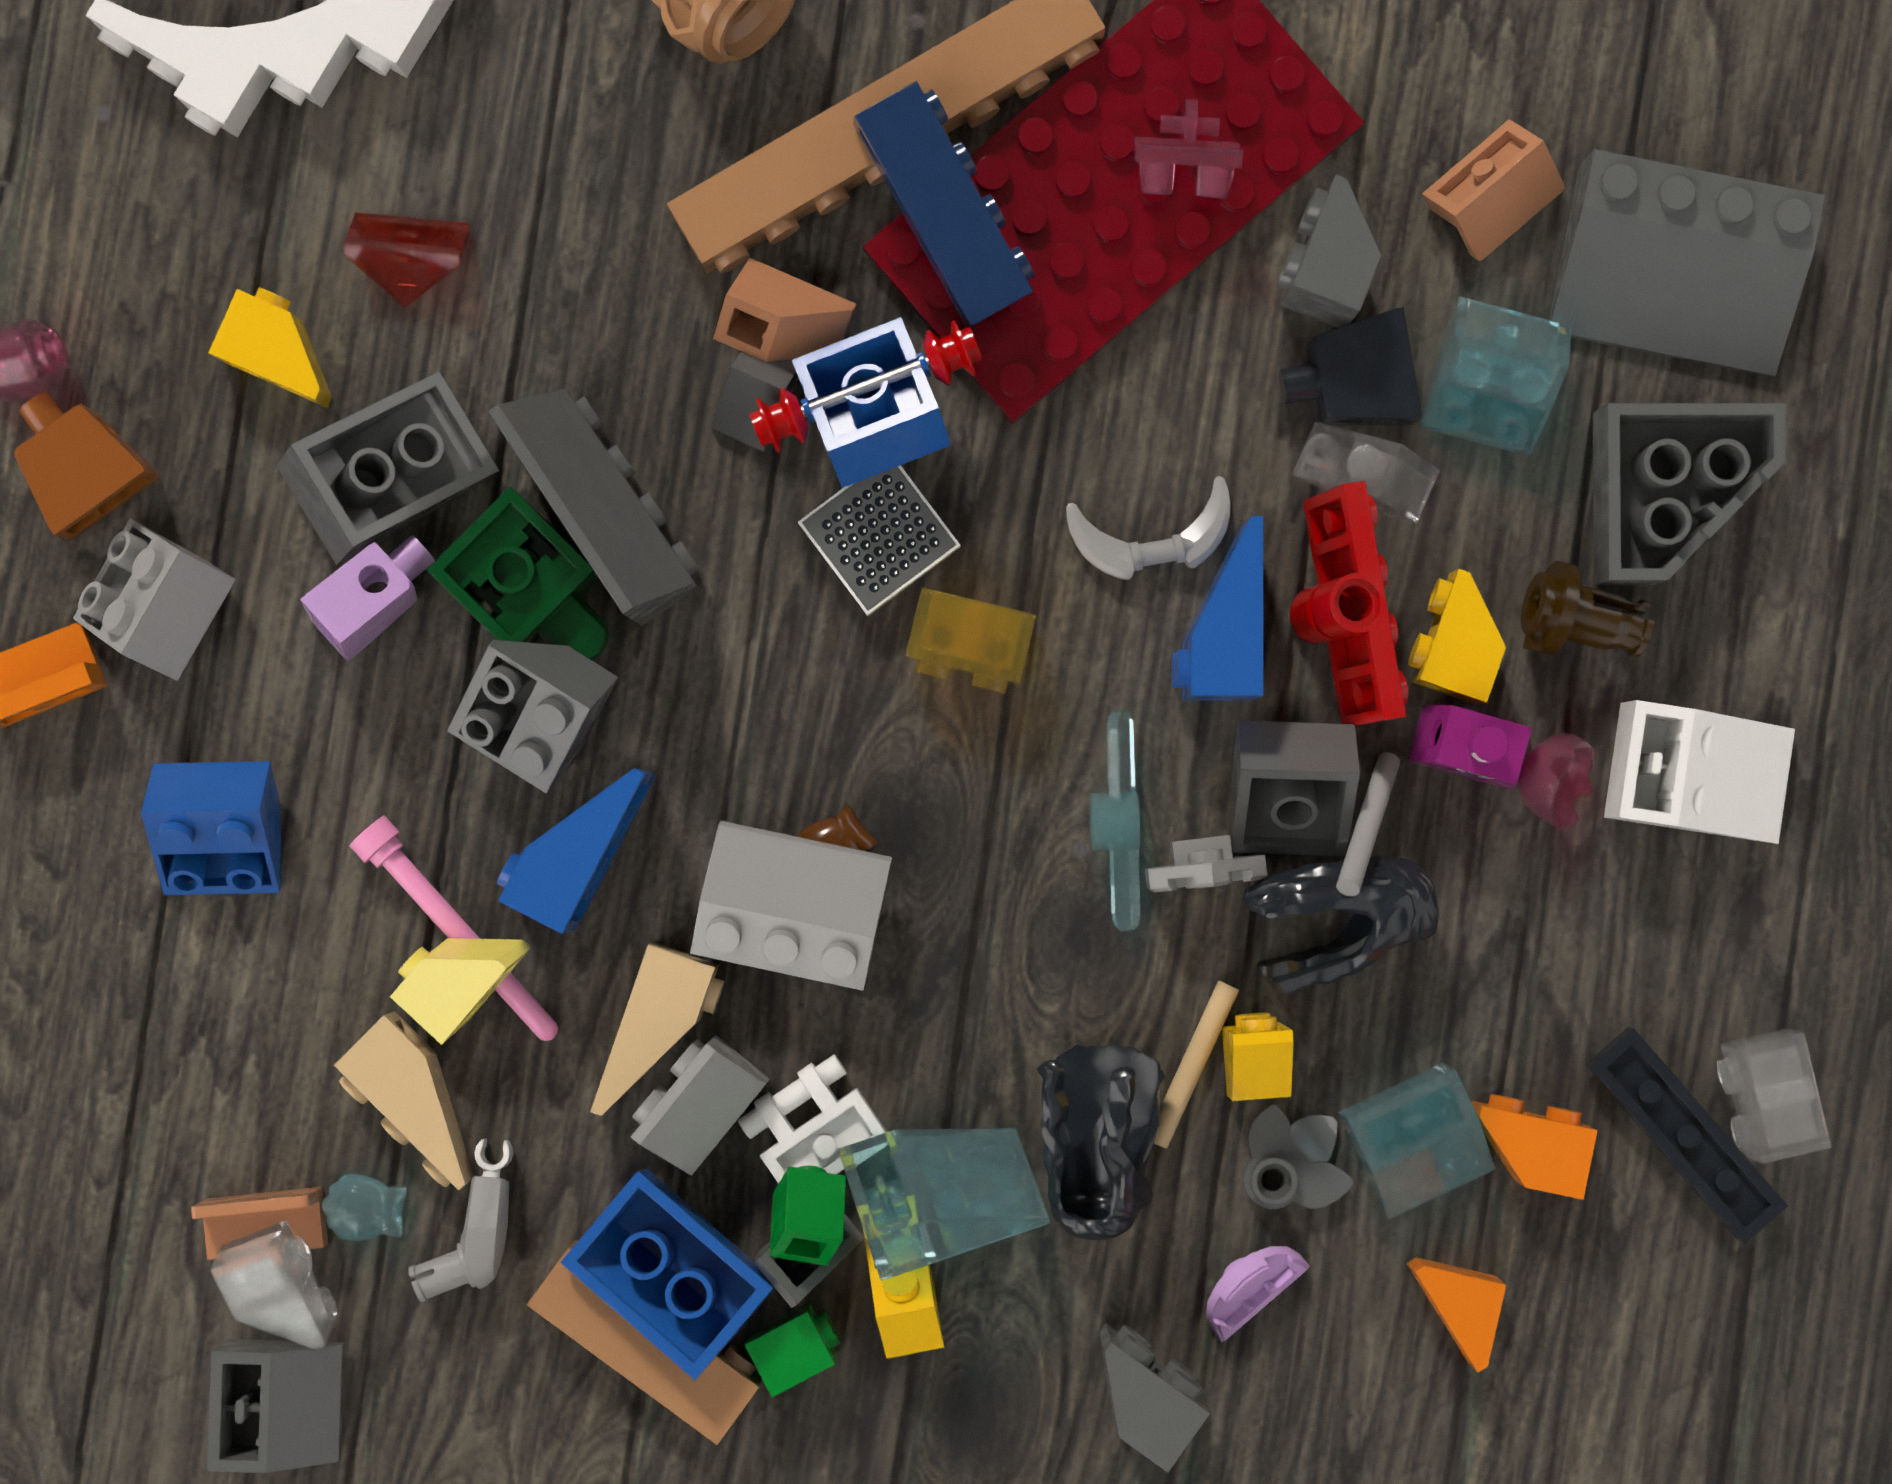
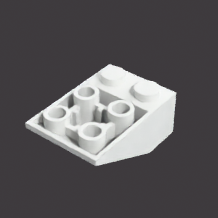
M1639 700L1623 702L1620 704L1604 818L1779 844L1795 729L1692 708Z

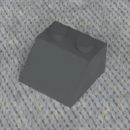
M1238 720L1232 766L1230 829L1232 852L1346 856L1360 776L1355 724Z

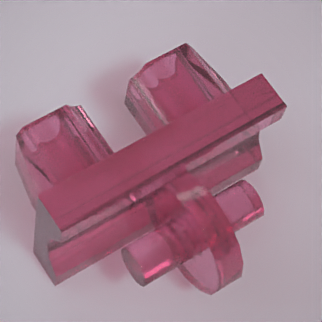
M1185 99L1183 116L1161 115L1160 133L1182 134L1181 139L1134 136L1133 156L1135 162H1139L1142 193L1173 194L1175 164L1197 165L1196 196L1227 198L1233 179L1234 168H1242L1243 149H1240V144L1235 142L1196 140V135L1218 136L1220 118L1198 117V100Z

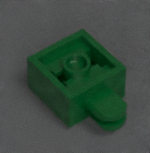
M511 486L427 569L497 640L535 643L541 637L547 644L569 646L592 661L600 657L608 645L610 635L607 624L580 597L599 577L587 559ZM547 539L555 547V549H553L549 544H547L545 540ZM484 601L493 609L491 613L482 605Z

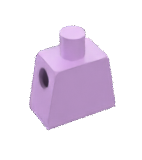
M413 535L388 555L374 542L309 591L300 600L309 620L343 658L349 662L416 602L417 595L411 581L433 564L435 560ZM375 582L387 584V587L381 592L370 593L366 591Z

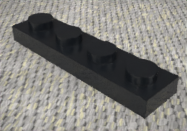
M1627 1027L1585 1064L1737 1241L1746 1244L1788 1207L1778 1193L1634 1028Z

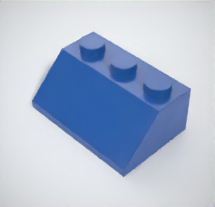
M648 1169L636 1172L560 1262L693 1380H696L775 1289L752 1259Z

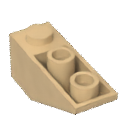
M395 1011L383 1015L334 1065L344 1075L339 1082L359 1103L365 1104L369 1100L385 1116L381 1120V1125L391 1137L404 1146L411 1142L426 1157L422 1165L434 1180L444 1187H448L452 1183L460 1190L471 1181L474 1175L436 1052Z

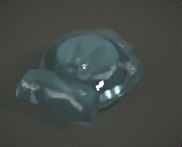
M355 1173L343 1175L339 1178V1181L330 1185L329 1195L321 1203L322 1210L327 1215L326 1224L334 1231L337 1237L348 1241L366 1240L381 1234L401 1237L403 1233L402 1209L406 1195V1186L388 1187L382 1182L365 1175Z

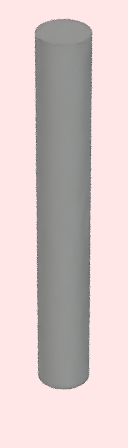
M1384 752L1379 754L1336 884L1337 890L1343 895L1356 896L1360 892L1400 766V759L1393 753Z

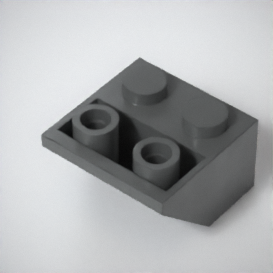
M1335 174L1327 190L1316 187L1312 199L1309 200L1297 229L1298 233L1306 236L1304 244L1295 242L1291 253L1286 258L1276 286L1286 290L1280 306L1340 328L1349 325L1361 310L1381 253L1347 178Z
M493 640L488 645L447 732L544 793H547L575 762L618 677L569 646Z
M1105 1323L1099 1331L1111 1409L1118 1436L1163 1470L1169 1472L1210 1415L1202 1396L1205 1390L1197 1384L1200 1379L1177 1361L1171 1359L1165 1366L1155 1359L1156 1355L1150 1350L1152 1345L1136 1331L1123 1325L1118 1332Z
M228 1339L212 1350L207 1471L271 1473L339 1462L341 1460L345 1342Z

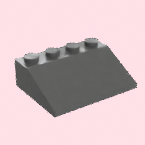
M1594 149L1579 165L1546 333L1773 378L1778 370L1815 251L1825 195Z
M564 388L498 404L488 411L625 616L643 626L699 588L691 576L700 570L699 566L682 541L671 546L659 528L668 522L667 518L649 492L639 498L627 480L636 473L617 444L607 450L595 432L604 424L585 396L575 402L573 397Z

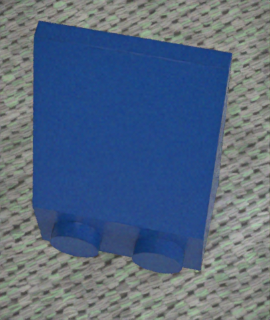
M1251 516L1239 528L1182 642V649H1177L1176 653H1172V688H1182V701H1252L1263 696V516Z
M633 768L528 845L520 855L512 853L497 881L498 885L504 887L498 901L561 934L577 930L656 775L647 770Z

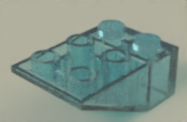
M1016 1128L892 1130L838 1149L866 1240L881 1281L1050 1224L1049 1216Z

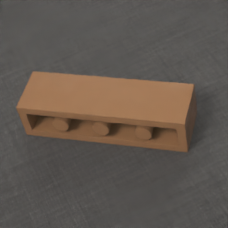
M575 1240L546 1277L527 1306L718 1445L760 1387L762 1378L755 1371L756 1366L751 1356L737 1346L730 1344L727 1350L723 1349L696 1380H693L560 1263L578 1242Z

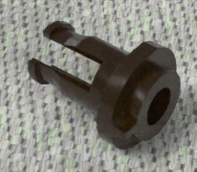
M1555 561L1547 568L1545 573L1539 572L1534 576L1526 591L1521 611V628L1523 633L1526 634L1523 649L1554 655L1562 648L1566 641L1602 650L1621 649L1628 651V656L1637 658L1647 648L1654 629L1655 621L1640 618L1644 613H1647L1651 602L1641 599L1636 603L1628 601L1617 593L1581 585L1580 573L1574 564Z

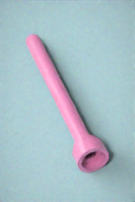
M385 815L372 823L349 845L364 863L371 861L376 868L383 865L448 938L480 939L400 850L404 846L397 838L400 831ZM510 972L495 991L539 1039L543 1041L552 1040L558 1032L556 1022Z

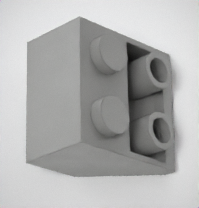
M130 518L124 530L119 532L111 541L107 552V559L96 579L83 590L79 598L78 610L73 619L120 654L178 681L236 579L208 561Z
M717 1035L706 1045L696 1039L670 1069V1072L678 1077L676 1082L669 1090L660 1084L632 1116L641 1125L632 1134L631 1138L639 1145L691 1176L769 1081L765 1074Z

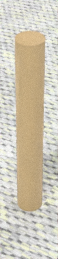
M1218 980L1160 1107L1161 1123L1154 1144L1166 1149L1168 1148L1238 995L1239 989Z

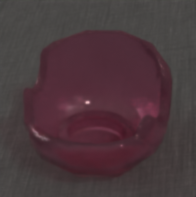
M1567 733L1553 735L1540 742L1529 753L1521 767L1519 791L1522 802L1538 817L1559 830L1575 825L1579 817L1573 809V803L1579 797L1592 796L1594 793L1588 773L1591 772L1595 764V748L1575 734Z

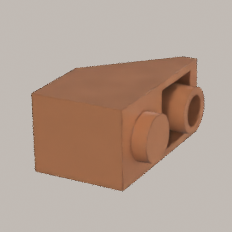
M749 258L726 293L713 339L765 362L796 359L844 340L856 303Z

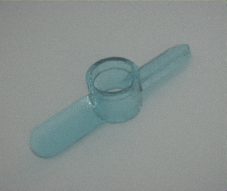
M1115 710L1110 714L1107 724L1109 792L1090 793L1089 795L1090 839L1092 851H1110L1112 920L1118 930L1129 931L1135 930L1140 923L1139 802L1137 791H1135L1132 716L1128 711Z

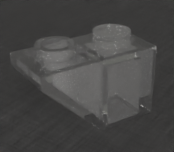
M1315 422L1292 475L1326 491L1342 484L1365 481L1367 493L1374 499L1378 513L1417 524L1440 470L1403 444Z
M287 1220L221 1246L210 1271L236 1321L312 1349L326 1346L337 1318L336 1304L329 1289L325 1286L320 1288L311 1270L312 1257L309 1248L303 1238L300 1236L295 1238Z

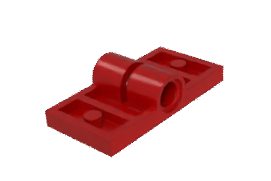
M1365 481L1342 484L1303 501L1317 585L1304 589L1296 595L1290 607L1289 617L1293 630L1302 640L1311 644L1327 643L1341 724L1360 726L1406 717L1404 705L1408 701V685L1403 672L1398 670L1394 646L1398 642V627L1394 615L1388 612L1384 588L1388 582V569L1384 557L1377 551L1374 533L1378 523L1376 503L1372 496L1368 495Z

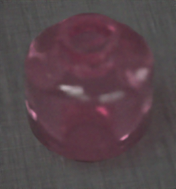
M34 319L20 320L0 327V398L10 403H15L58 388L69 363L68 351L61 336L54 329L46 327Z

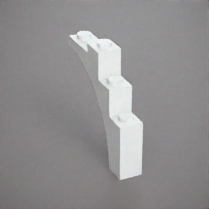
M95 0L86 16L102 30L97 37L98 40L127 58L133 50L139 52L151 60L147 66L151 72L178 87L174 96L189 109L184 116L187 120L214 136L222 128L238 138L273 79L274 81L270 88L294 104L301 106L306 98L322 108L357 49L359 51L355 57L377 73L386 76L389 70L392 69L407 78L454 0H326L317 6L275 21L230 28L183 26L138 15L108 0Z

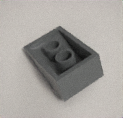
M440 372L424 378L291 444L276 465L336 565L356 556L374 542L379 544L494 476L499 471Z

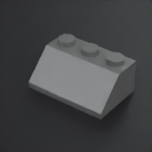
M720 821L699 902L690 954L863 991L872 958L892 857Z

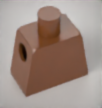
M44 392L28 400L19 409V413L35 435L18 446L14 451V456L54 536L72 541L160 478L157 471L97 412L82 404L74 406L66 413H63L48 392Z

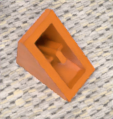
M1415 1257L1407 1262V1266L1466 1361L1477 1373L1487 1368L1506 1284L1494 1275Z

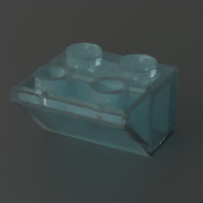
M1459 296L1441 342L1420 427L1532 457L1569 368L1571 326Z
M1445 1063L1439 1064L1338 1112L1389 1219L1495 1170L1482 1125L1456 1069Z

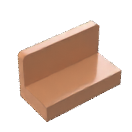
M1509 119L1425 190L1422 195L1431 211L1457 227L1470 255L1478 261H1482L1561 194L1565 185L1544 140Z
M323 1187L208 1198L191 1207L192 1219L203 1218L207 1260L324 1248L328 1245Z

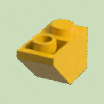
M1457 569L1449 573L1447 580L1441 578L1437 580L1427 607V611L1435 613L1428 635L1419 633L1409 657L1408 666L1416 668L1411 682L1479 705L1488 701L1506 646L1471 573Z
M1270 1013L1235 1015L1236 1025L1222 1027L1227 1096L1232 1101L1291 1097L1293 1030L1277 1022V1018L1270 1016Z
M920 1213L862 1223L875 1315L886 1358L944 1348L937 1299Z

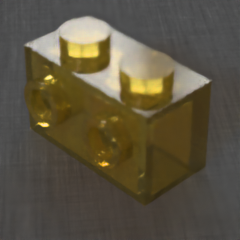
M922 587L905 657L907 660L916 662L914 670L916 673L948 680L950 671L953 670L973 675L971 686L1005 694L1007 684L1020 685L1036 615Z

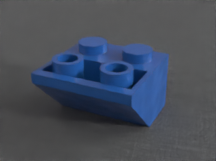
M271 762L153 764L141 816L163 894L280 893V800Z

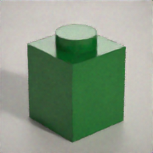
M788 1166L773 1192L769 1257L823 1266L828 1265L843 1241L846 1176L827 1173L826 1170L817 1166Z
M808 1303L749 1334L745 1347L771 1397H774L835 1365L837 1353L834 1347L841 1344V1341L827 1313L824 1312L817 1316L811 1303Z

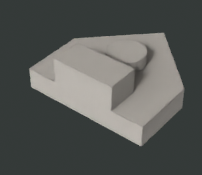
M1230 835L1170 842L1173 865L1144 868L1146 887L1151 892L1172 891L1182 887H1216L1233 883V881L1239 880L1246 882L1265 879V876H1267L1265 855L1258 854L1233 858Z

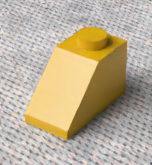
M260 287L255 296L237 289L208 353L228 365L328 408L332 399L331 393L304 323L288 311L291 302Z

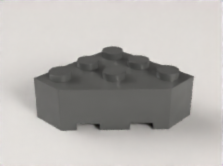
M1608 403L1593 413L1594 586H1653L1668 581L1685 564V561L1707 539L1711 538L1766 480L1770 479L1786 463V403Z

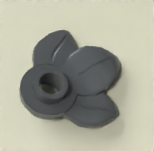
M1274 1104L1258 1114L1249 1129L1247 1138L1252 1158L1247 1163L1243 1173V1185L1250 1199L1257 1205L1267 1209H1280L1292 1202L1310 1209H1318L1330 1205L1345 1195L1353 1185V1179L1337 1166L1327 1162L1332 1156L1336 1143L1337 1119L1333 1116L1321 1114L1308 1115L1298 1118L1290 1124L1286 1115ZM1271 1168L1280 1170L1282 1174L1281 1184L1275 1189L1264 1188L1261 1182L1263 1173Z

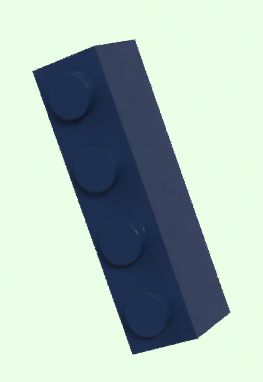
M915 81L856 114L853 119V125L966 328H971L1033 292L1028 281L1033 279L1035 274L1021 248L1017 246L1010 250L999 230L1006 226V221L993 197L988 194L981 198L970 177L978 172L967 149L962 142L953 146L945 133L942 124L948 122L949 119L939 98L932 89L923 93L918 82Z

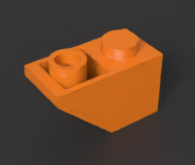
M1490 1094L1488 1104L1471 1101L1470 1114L1514 1181L1525 1188L1584 1200L1598 1130L1581 1124L1582 1113L1553 1106H1547L1546 1116L1524 1112L1525 1101L1496 1094Z

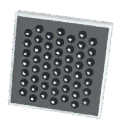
M901 465L842 488L798 521L799 526L867 616L871 615L961 547Z

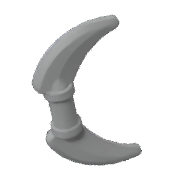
M1218 476L1214 479L1211 497L1205 509L1181 534L1171 535L1169 539L1138 544V541L1127 543L1099 531L1086 520L1078 506L1074 503L1067 505L1066 513L1070 535L1083 557L1105 574L1123 580H1130L1133 577L1134 571L1143 570L1145 566L1176 561V564L1185 562L1189 568H1196L1214 553L1227 531L1231 502L1225 479Z

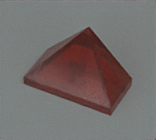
M355 212L343 243V251L349 260L406 308L460 265L470 235V223Z

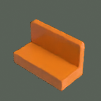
M74 623L0 652V729L108 686L84 626Z

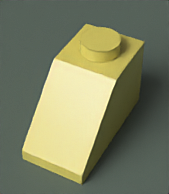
M447 938L430 953L422 946L399 969L398 973L405 979L390 998L442 1045L473 1017L531 947L524 940Z

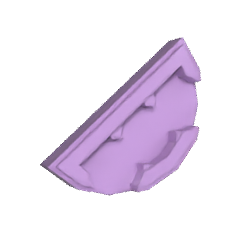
M1270 1246L1233 1261L1225 1269L1223 1277L1216 1283L1207 1301L1206 1319L1211 1330L1221 1342L1226 1341L1308 1270L1309 1264L1298 1252L1287 1246Z

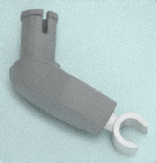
M487 1138L481 1140L476 1146L474 1152L475 1160L483 1168L482 1176H474L471 1179L465 1225L460 1243L456 1245L457 1250L419 1265L414 1264L408 1268L410 1278L416 1279L411 1283L420 1302H425L431 1297L468 1283L473 1288L477 1286L478 1289H481L495 1279L503 1258L508 1228L509 1181L500 1178V1170L508 1166L512 1161L514 1153L510 1141L504 1140V1155L498 1164L490 1163L485 1157Z

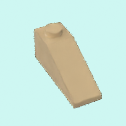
M655 942L648 944L593 1102L591 1113L600 1116L606 1113L701 1020L703 1011L711 1014L714 1013L725 982L715 978L719 964Z

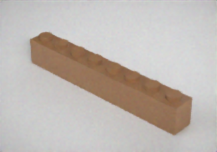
M1013 0L668 202L667 206L706 274L715 269H718L721 274L729 272L750 258L748 250L768 239L770 244H776L794 234L800 228L797 221L818 210L820 215H825L841 207L850 199L848 191L865 181H868L870 186L884 182L882 175L853 125V119L856 114L917 81L923 93L932 89L944 107L949 119L948 122L942 124L946 134L966 122L971 128L979 126L1000 111L997 105L1016 93L1021 99L1026 98L1049 83L1048 74L1065 64L1072 69L1100 52L1098 45L1103 43L1106 27L1090 0Z

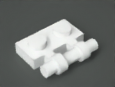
M835 1054L817 1066L811 1062L797 1072L799 1076L797 1080L773 1096L767 1092L754 1101L756 1108L738 1119L741 1128L750 1139L769 1127L778 1142L759 1155L778 1184L788 1166L800 1167L811 1165L823 1168L827 1173L837 1174L890 1137L858 1088L839 1100L832 1093L829 1085L847 1074ZM810 1098H813L822 1112L794 1130L786 1115Z

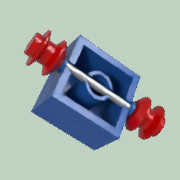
M900 317L793 359L792 362L806 398L801 399L803 405L800 406L796 395L785 388H780L779 402L770 406L766 405L759 397L756 398L759 410L750 413L749 416L761 446L773 443L778 454L781 450V439L793 435L802 444L805 443L809 430L805 417H808L810 423L816 422L842 488L950 446L951 443L927 377L931 376L929 370L931 368L937 380L947 386H951L952 372L964 368L969 374L976 376L973 364L982 361V356L971 328L959 330L955 320L951 321L950 335L940 339L930 330H927L923 342L926 357H924L922 352L916 354L903 320Z

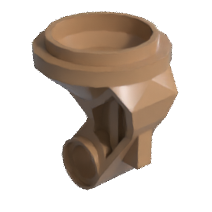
M651 0L661 9L662 20L671 37L691 51L699 52L708 61L720 64L747 58L762 48L778 32L788 18L795 0Z

